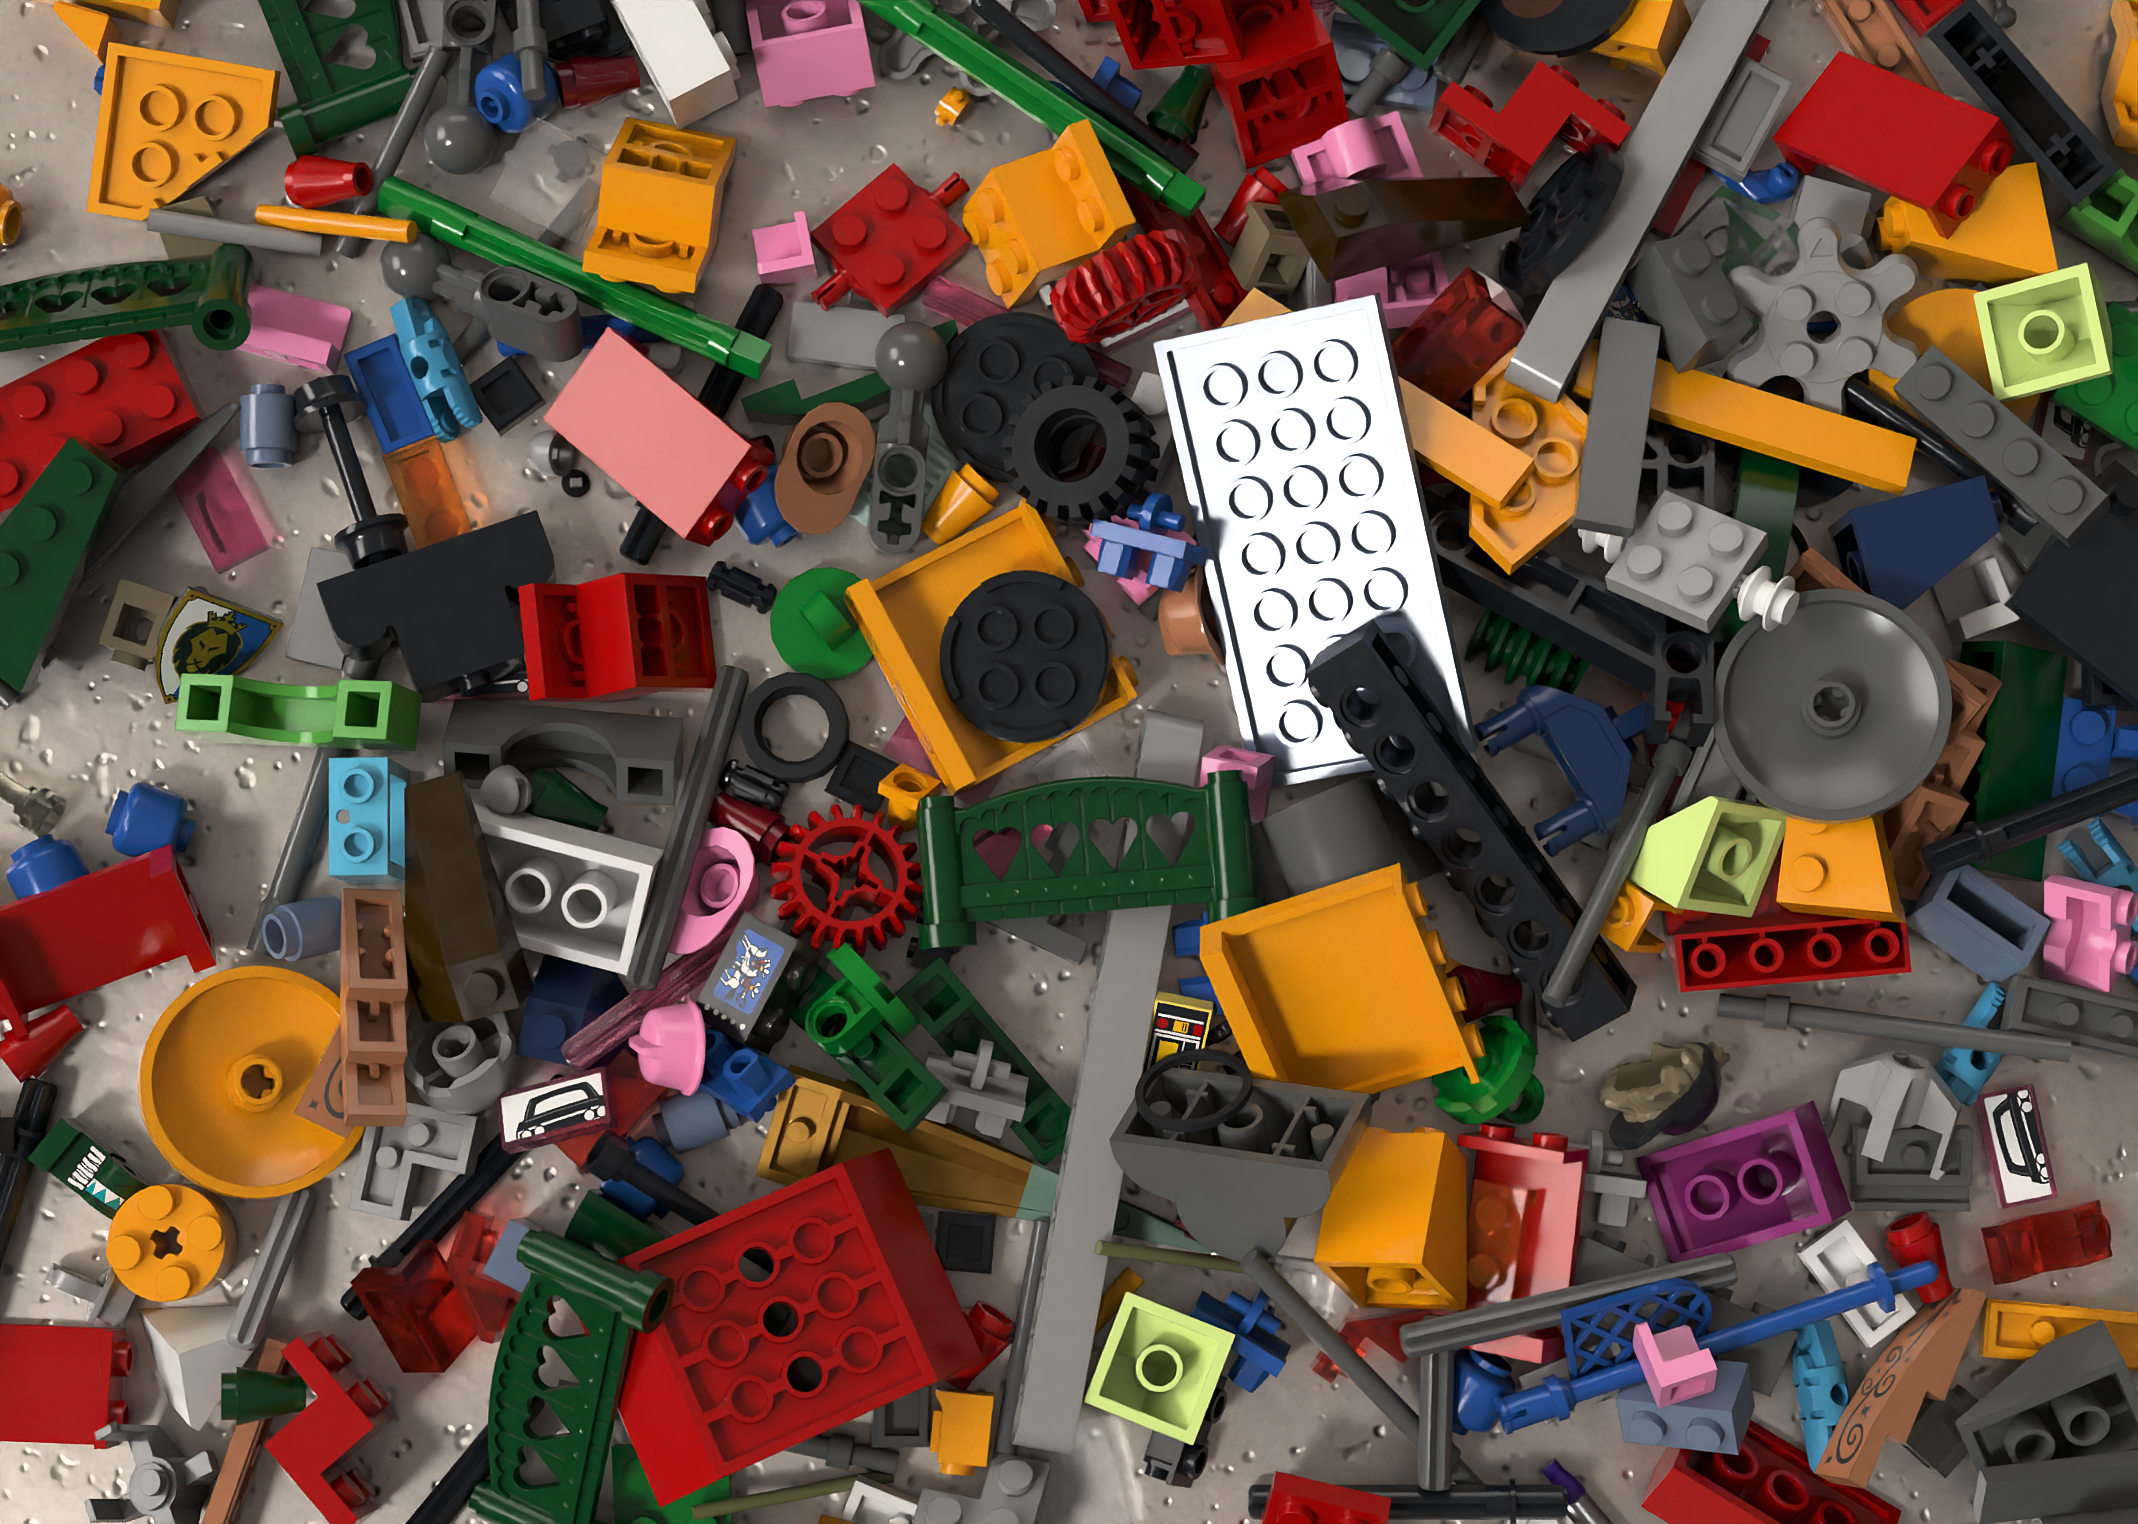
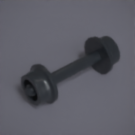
M346 375L318 377L302 385L294 392L298 413L293 418L295 428L300 432L325 431L356 523L347 526L334 536L336 549L345 551L354 570L408 553L404 531L409 526L407 517L400 513L377 515L346 424L366 412L368 409L366 397L356 394L349 376Z

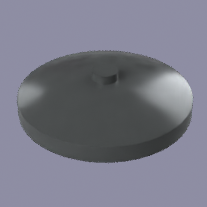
M1817 589L1799 593V603L1792 619L1786 625L1779 624L1770 632L1763 629V616L1756 614L1729 643L1721 658L1714 679V734L1722 757L1738 782L1754 798L1776 812L1793 819L1817 824H1846L1873 818L1889 811L1911 796L1925 782L1940 759L1947 741L1952 716V692L1945 664L1935 644L1922 627L1908 614L1889 602L1867 593L1846 589Z

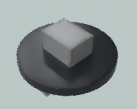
M572 469L569 474L562 477L561 486L568 496L581 497L588 491L590 481L583 471Z

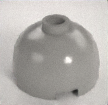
M504 1012L468 1022H423V1019L420 1018L410 1029L414 1038L407 1048L408 1053L404 1062V1075L412 1089L433 1109L458 1116L477 1114L494 1106L501 1098L507 1095L517 1079L521 1055L516 1054L518 1042L513 1027Z

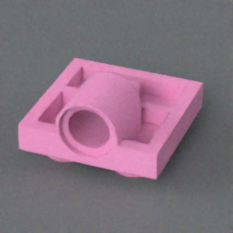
M1397 110L1369 120L1368 117H1362L1345 122L1326 132L1321 139L1292 149L1291 153L1303 185L1328 178L1424 177Z
M1440 251L1332 282L1333 303L1380 293L1388 329L1400 327L1429 329L1441 323L1455 322V301Z

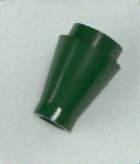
M1185 66L1179 78L1147 114L1148 126L1165 140L1170 136L1177 142L1183 139L1189 145L1196 143L1209 92L1214 84L1213 77L1207 71L1197 66Z
M538 767L530 783L532 800L525 811L533 816L597 832L609 807L597 802L555 768L550 773Z
M237 1366L236 1372L221 1373V1420H236V1426L288 1413L302 1412L306 1408V1382L301 1376L293 1377Z

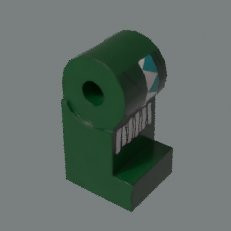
M60 1118L27 1158L45 1173H51L80 1195L94 1209L112 1220L120 1207L131 1196L150 1186L141 1174L126 1163L127 1160L76 1118Z

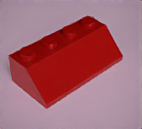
M1752 1420L1749 1422L1739 1455L1667 1447L1653 1471L1641 1504L1642 1508L1669 1524H1898L1901 1510L1864 1488L1834 1484L1815 1473L1813 1474L1805 1452Z

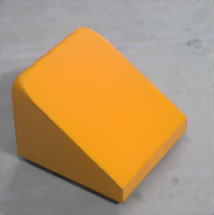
M61 0L59 2L55 1L53 10L92 54L102 64H106L108 42L119 43L122 35L116 23L106 13Z

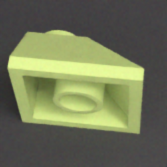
M2088 263L1973 294L1993 393L1999 402L2004 403L2113 374L2112 331L2101 281Z
M1709 796L1649 827L1645 840L1637 854V860L1629 881L1675 908L1752 918L1784 837L1787 816L1776 812L1764 804Z
M1126 1291L1082 1402L1193 1446L1235 1334Z

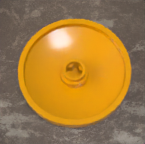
M258 965L237 967L215 973L198 981L180 994L160 1015L149 1033L140 1058L137 1082L138 1100L144 1124L154 1145L169 1164L185 1178L200 1187L214 1193L240 1199H267L288 1195L316 1183L339 1166L354 1149L366 1126H354L346 1139L295 1114L294 1110L340 1021V998L330 989L306 975L285 968Z

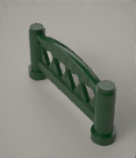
M258 0L297 97V100L276 107L297 160L304 154L314 155L319 153L317 146L397 116L419 66L408 70L403 63L401 31L395 0H353L356 8L354 13L348 18H338L304 11L311 0ZM353 27H360L367 32L368 37L365 47L376 54L375 63L368 69H358L324 62L346 31Z
M226 243L218 247L214 251L212 258L159 260L104 265L65 271L0 286V313L5 314L15 310L19 311L6 320H0V352L190 324L192 325L195 337L206 347L218 351L235 349L247 340L251 329L252 310L248 303L254 269L253 256L243 245ZM189 285L177 295L161 297L154 292L163 288L174 289ZM133 293L122 302L103 305L97 301L108 296L121 297ZM76 301L62 312L47 314L41 309L48 305H65Z
M1242 770L1207 773L1208 784L1204 785V787H1193L1156 779L1121 776L1063 779L1009 791L975 803L967 808L955 807L954 796L920 798V810H916L925 920L924 926H918L920 950L977 946L976 922L1206 902L1208 924L1265 906V897H1257L1247 781H1243ZM1186 812L1193 816L1195 829L1175 867H1173L1148 835L1146 825L1148 820L1157 814L1165 815L1171 820L1177 813ZM1128 817L1135 821L1137 835L1117 872H1115L1091 841L1089 827L1096 820H1107L1113 825L1118 819ZM1070 822L1078 827L1080 837L1058 877L1032 844L1031 834L1039 825H1049L1056 830L1059 825ZM1005 828H1016L1022 836V844L1000 882L976 851L974 838L982 830H992L996 835H999Z
M531 1229L523 1236L516 1253L517 1261L524 1264L525 1270L531 1273L530 1280L523 1289L505 1328L491 1381L488 1408V1452L491 1480L484 1478L476 1485L469 1500V1509L476 1513L479 1520L488 1524H608L600 1519L595 1520L633 1330L636 1329L645 1334H650L661 1324L673 1299L674 1281L672 1278L649 1268L640 1273L546 1229L541 1231ZM554 1295L562 1297L589 1330L588 1333L561 1337L552 1332L549 1326V1317L556 1312L553 1305ZM549 1346L553 1348L580 1383L555 1387L546 1385L539 1376V1367L546 1363L543 1347ZM534 1396H539L546 1401L569 1433L539 1436L532 1431L529 1425V1418L536 1413L533 1404ZM524 1446L532 1447L560 1482L540 1485L527 1484L522 1479L519 1471L520 1466L526 1462L523 1451Z

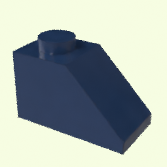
M545 954L533 984L535 989L528 997L516 1054L637 1080L640 1067L638 1052L629 1047V1038L639 1034L644 1015L624 987L618 974Z

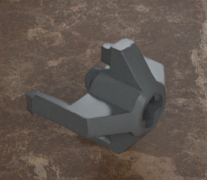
M115 1420L94 1432L98 1441H128L136 1467L130 1477L129 1493L118 1499H88L84 1501L90 1523H126L148 1515L153 1517L155 1524H199L201 1509L207 1499L209 1486L220 1472L213 1450H205L192 1458H187L160 1425H117Z

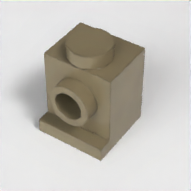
M1249 201L1245 209L1249 218L1232 252L1228 265L1244 290L1250 292L1254 287L1266 295L1268 293L1292 296L1311 255L1281 205Z
M120 578L98 641L99 644L108 649L115 650L111 661L145 672L148 661L154 663V651L160 628L171 608L178 600V597ZM144 621H151L153 625L148 639L139 640L136 635L138 625Z

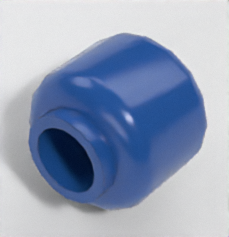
M510 52L485 66L476 76L474 94L477 108L488 122L494 124L497 130L509 134L523 132L547 118L554 111L558 101V81L554 70L545 60H543L546 96L536 101L527 100L523 97L520 61L515 59L514 52Z
M779 464L768 466L767 477L763 484L755 492L748 494L734 513V523L746 540L754 546L763 545L771 541L775 548L778 549L802 533L795 530L783 519L776 504L774 481Z
M138 782L130 788L129 792L119 790L105 833L113 836L112 844L115 851L133 858L169 844L172 845L174 850L185 853L196 820L186 817L187 800L181 794L145 782Z
M47 834L26 844L10 855L14 863L7 869L6 878L19 900L32 894L49 891L65 882L90 874L75 845L70 840L59 839L55 841L52 834Z
M630 1135L626 1138L630 1142L629 1149L636 1153L635 1160L674 1185L678 1186L685 1175V1167L655 1138L643 1136L637 1141ZM611 1179L606 1182L601 1180L600 1190L606 1197L640 1219L645 1220L654 1213L662 1220L671 1211L624 1180H621L619 1183Z
M1472 1349L1455 1350L1452 1432L1463 1436L1467 1435L1469 1430L1486 1433L1497 1425L1499 1421L1498 1416H1501V1412L1496 1411L1494 1399L1516 1393V1385L1510 1376L1512 1367L1501 1356Z

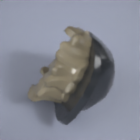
M1655 1041L1652 1044L1651 1060L1627 1062L1612 1068L1608 1078L1604 1081L1603 1088L1599 1091L1601 1095L1599 1100L1607 1108L1620 1111L1612 1121L1608 1131L1614 1145L1623 1150L1638 1149L1650 1142L1658 1133L1678 1136L1691 1132L1702 1125L1718 1103L1722 1084L1721 1068L1730 1060V1054L1724 1053L1723 1048L1717 1047L1713 1041L1708 1044L1688 1042L1683 1047H1672Z

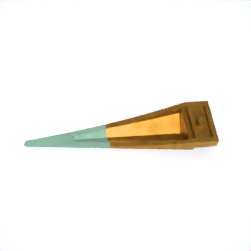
M792 1064L789 1065L787 1070L796 1082L789 1089L781 1091L755 1176L789 1186L841 1162L890 1147L915 1205L1050 1223L1059 1177L1058 1171L950 1123L942 1124L924 1118L910 1134H907L869 1097L870 1094L859 1083L848 1078L844 1082ZM1119 1199L1112 1235L1213 1253L1198 1241L1184 1237L1185 1230L1176 1226L1174 1222Z

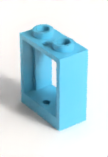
M389 757L329 758V876L352 885L405 884L404 788L410 785L409 769ZM348 810L349 822L340 823L338 821L339 812Z

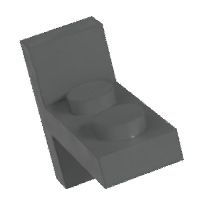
M1070 822L1059 825L1056 830L1052 829L1045 845L1046 849L1054 852L1048 865L1058 877L1080 837L1078 827ZM1093 822L1089 827V834L1095 822ZM1051 916L984 921L1079 966L1089 943L1048 924Z

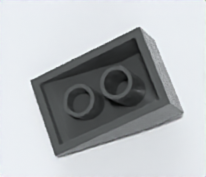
M2101 1320L2044 1345L1959 1417L1955 1424L1978 1475L1980 1468L2138 1450V1392L2121 1353Z

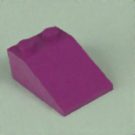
M1814 1100L1766 1114L1636 1158L1642 1178L1647 1181L1646 1190L1672 1263L1721 1252L1728 1253L1837 1220L1852 1210Z

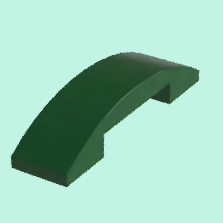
M954 319L932 327L942 337L946 348L959 335ZM878 372L805 399H801L796 383L792 379L740 398L748 420L768 424L795 425L801 422L809 411L824 403L842 402L856 407L862 413L890 401L891 388L884 383Z
M1741 447L1733 492H1736L1732 518L1767 532L1769 546L1751 573L1762 566H1768L1772 572L1771 581L1778 583L1783 578L1796 506L1800 465ZM1737 598L1732 599L1714 626V648L1726 650L1734 636L1748 622L1741 620L1739 617Z
M802 951L781 974L769 998L798 1027L806 1032L805 1018L808 1010L838 981L805 951ZM837 1013L830 1016L823 1024L822 1036L832 1037L840 1033L846 1025L847 1014ZM882 1022L848 1052L838 1055L829 1054L907 1134H910L949 1091Z
M938 955L896 991L895 995L949 1057L953 1058L955 1049L976 1055L980 1041L983 1039L993 1042L991 1059L1011 1064L1010 1073L1029 1077L1025 1096L1026 1108L1021 1122L1013 1120L1010 1128L1037 1160L1046 1166L1064 1149L1071 1109Z

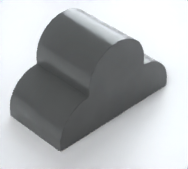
M1375 774L1359 777L1290 805L1251 826L1257 897H1265V906L1397 863L1401 864L1408 884L1415 881L1420 883L1443 873L1440 859L1430 846H1423L1416 839L1410 828L1408 815L1397 800L1393 801L1386 797L1377 783Z
M1173 1067L1160 1074L1150 1084L1145 1094V1103L1153 1112L1163 1117L1179 1120L1202 1118L1222 1110L1234 1101L1241 1091L1243 1079L1241 1076ZM1251 1078L1253 1084L1251 1097L1238 1114L1220 1125L1192 1132H1174L1153 1126L1141 1116L1134 1098L1109 1141L1114 1158L1123 1172L1146 1191L1175 1201L1181 1222L1201 1245L1222 1257L1241 1262L1243 1257L1252 1250H1257L1267 1260L1275 1256L1282 1249L1298 1218L1310 1216L1318 1212L1327 1203L1371 1120L1372 1102L1370 1094Z

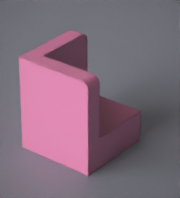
M805 210L793 212L795 222L752 230L758 261L757 268L762 284L773 288L819 279Z
M1219 745L1203 756L1199 787H1204V785L1208 784L1207 773L1242 770L1243 781H1247L1250 819L1252 822L1259 823L1267 817L1275 755Z
M1647 1322L1635 1325L1633 1348L1658 1409L1714 1391L1717 1366L1709 1348L1699 1350L1689 1326L1683 1325L1652 1335Z

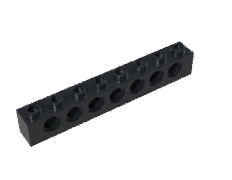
M1374 619L1318 652L1306 672L1312 695L1321 706L1329 707L1342 724V732L1346 742L1354 752L1364 754L1376 771L1377 783L1386 797L1390 800L1398 801L1409 817V825L1416 839L1423 846H1430L1440 859L1446 880L1455 891H1463L1475 908L1476 919L1482 930L1489 937H1496L1508 953V961L1516 977L1523 983L1529 982L1541 999V1007L1547 1020L1555 1028L1561 1027L1573 1043L1630 1012L1637 985L1600 934H1598L1563 1007H1554L1541 998L1583 910ZM1367 688L1374 691L1380 698L1381 703L1371 704L1363 701L1358 696L1356 689ZM1389 736H1404L1412 742L1415 749H1400L1392 743ZM1436 782L1446 789L1448 795H1433L1426 790L1423 783ZM1456 829H1471L1479 835L1481 841H1467L1457 833ZM1490 875H1504L1513 882L1514 886H1498L1491 880ZM1523 921H1537L1547 931L1543 933L1530 931L1524 926Z

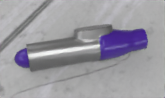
M1556 1459L1551 1460L1542 1468L1541 1471L1549 1479L1551 1485L1565 1486L1568 1502L1567 1516L1574 1523L1581 1521L1583 1524H1613L1588 1495L1585 1487L1576 1477L1566 1471Z

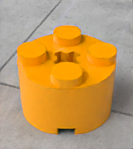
M180 1183L150 1186L131 1196L117 1211L108 1234L106 1258L120 1281L133 1293L143 1298L159 1302H172L193 1298L214 1289L231 1271L238 1254V1238L233 1221L234 1218L228 1205L218 1195L198 1185ZM179 1230L180 1233L176 1241L183 1246L182 1251L168 1253L169 1243L165 1240V1235L167 1232H177Z

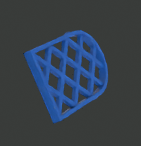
M1673 1278L1656 1281L1560 1311L1569 1380L1571 1381L1636 1359L1637 1355L1629 1357L1634 1351L1633 1338L1630 1340L1619 1335L1630 1320L1638 1324L1647 1322L1650 1330L1661 1333L1683 1326L1689 1318L1698 1321L1691 1330L1694 1338L1703 1336L1711 1323L1712 1306L1705 1291L1693 1281ZM1671 1291L1667 1297L1659 1295L1660 1293ZM1683 1291L1696 1294L1687 1307L1675 1302ZM1647 1299L1660 1304L1649 1318L1637 1314V1311ZM1633 1302L1628 1309L1621 1307V1305ZM1702 1304V1312L1700 1313L1696 1310ZM1668 1309L1681 1313L1670 1328L1657 1323ZM1608 1311L1621 1316L1610 1330L1598 1326V1323ZM1594 1314L1589 1321L1582 1319V1317ZM1571 1324L1582 1328L1574 1339L1572 1337ZM1591 1332L1604 1337L1593 1351L1580 1347ZM1612 1341L1625 1346L1614 1361L1601 1356ZM1575 1354L1586 1358L1578 1369L1576 1367ZM1594 1363H1598V1364L1602 1365V1366H1599V1367L1590 1369V1368L1593 1366Z

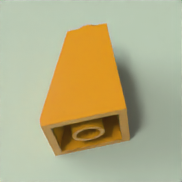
M2036 162L2007 166L2006 170L2001 175L1995 177L1979 198L1971 216L1960 223L1948 240L1938 235L1925 210L1896 197L1890 196L1876 212L1877 218H1875L1872 229L1876 249L1879 252L1884 251L1885 257L1891 254L1909 256L1916 263L1920 275L1971 288L1981 282L1989 290L2058 271Z
M1367 1127L1324 1206L1313 1262L1358 1307L1465 1310L1467 1302L1466 1156L1445 1132L1435 1128L1419 1127L1414 1129L1413 1133H1391L1382 1128Z

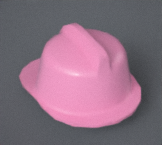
M720 827L708 829L703 833L668 949L669 953L675 955L690 954L708 946L723 931L726 925L737 923L744 911L749 914L755 907L760 894V878L756 870L757 866L750 843L738 831Z
M685 995L683 1004L654 1008L648 1011L642 1021L639 1034L629 1038V1047L638 1052L640 1070L646 1081L680 1090L683 1095L693 1096L697 1091L703 1075L706 1037L701 1010L692 1001L690 995Z

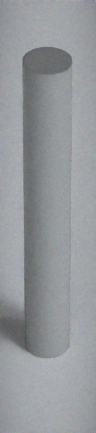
M152 208L149 210L147 231L320 256L322 234Z

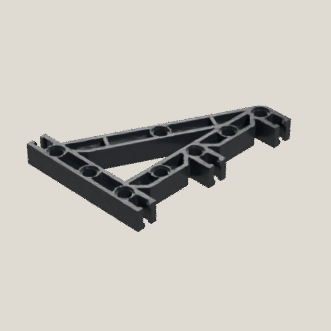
M1431 364L1424 392L1442 402L1445 379L1451 380L1452 367L1449 365ZM1471 367L1467 387L1460 388V401L1470 403V408H1450L1471 420L1474 380L1488 368ZM1649 419V431L1647 430L1638 492L1641 495H1648V514L1665 490L1715 511V439ZM1671 455H1684L1692 463H1680L1673 459ZM1416 460L1417 466L1423 464L1420 461ZM1422 486L1444 586L1645 692V743L1667 744L1669 742L1668 728L1671 723V712L1666 711V701L1688 702L1691 708V715L1689 717V727L1691 729L1687 736V746L1704 747L1714 725V627L1708 634L1649 607L1646 610L1640 603L1607 590L1606 583L1542 549L1512 574L1508 575L1469 536V511ZM1439 541H1455L1461 545L1462 549L1454 551L1445 549L1439 544ZM1668 661H1681L1688 665L1692 672H1677L1670 667Z

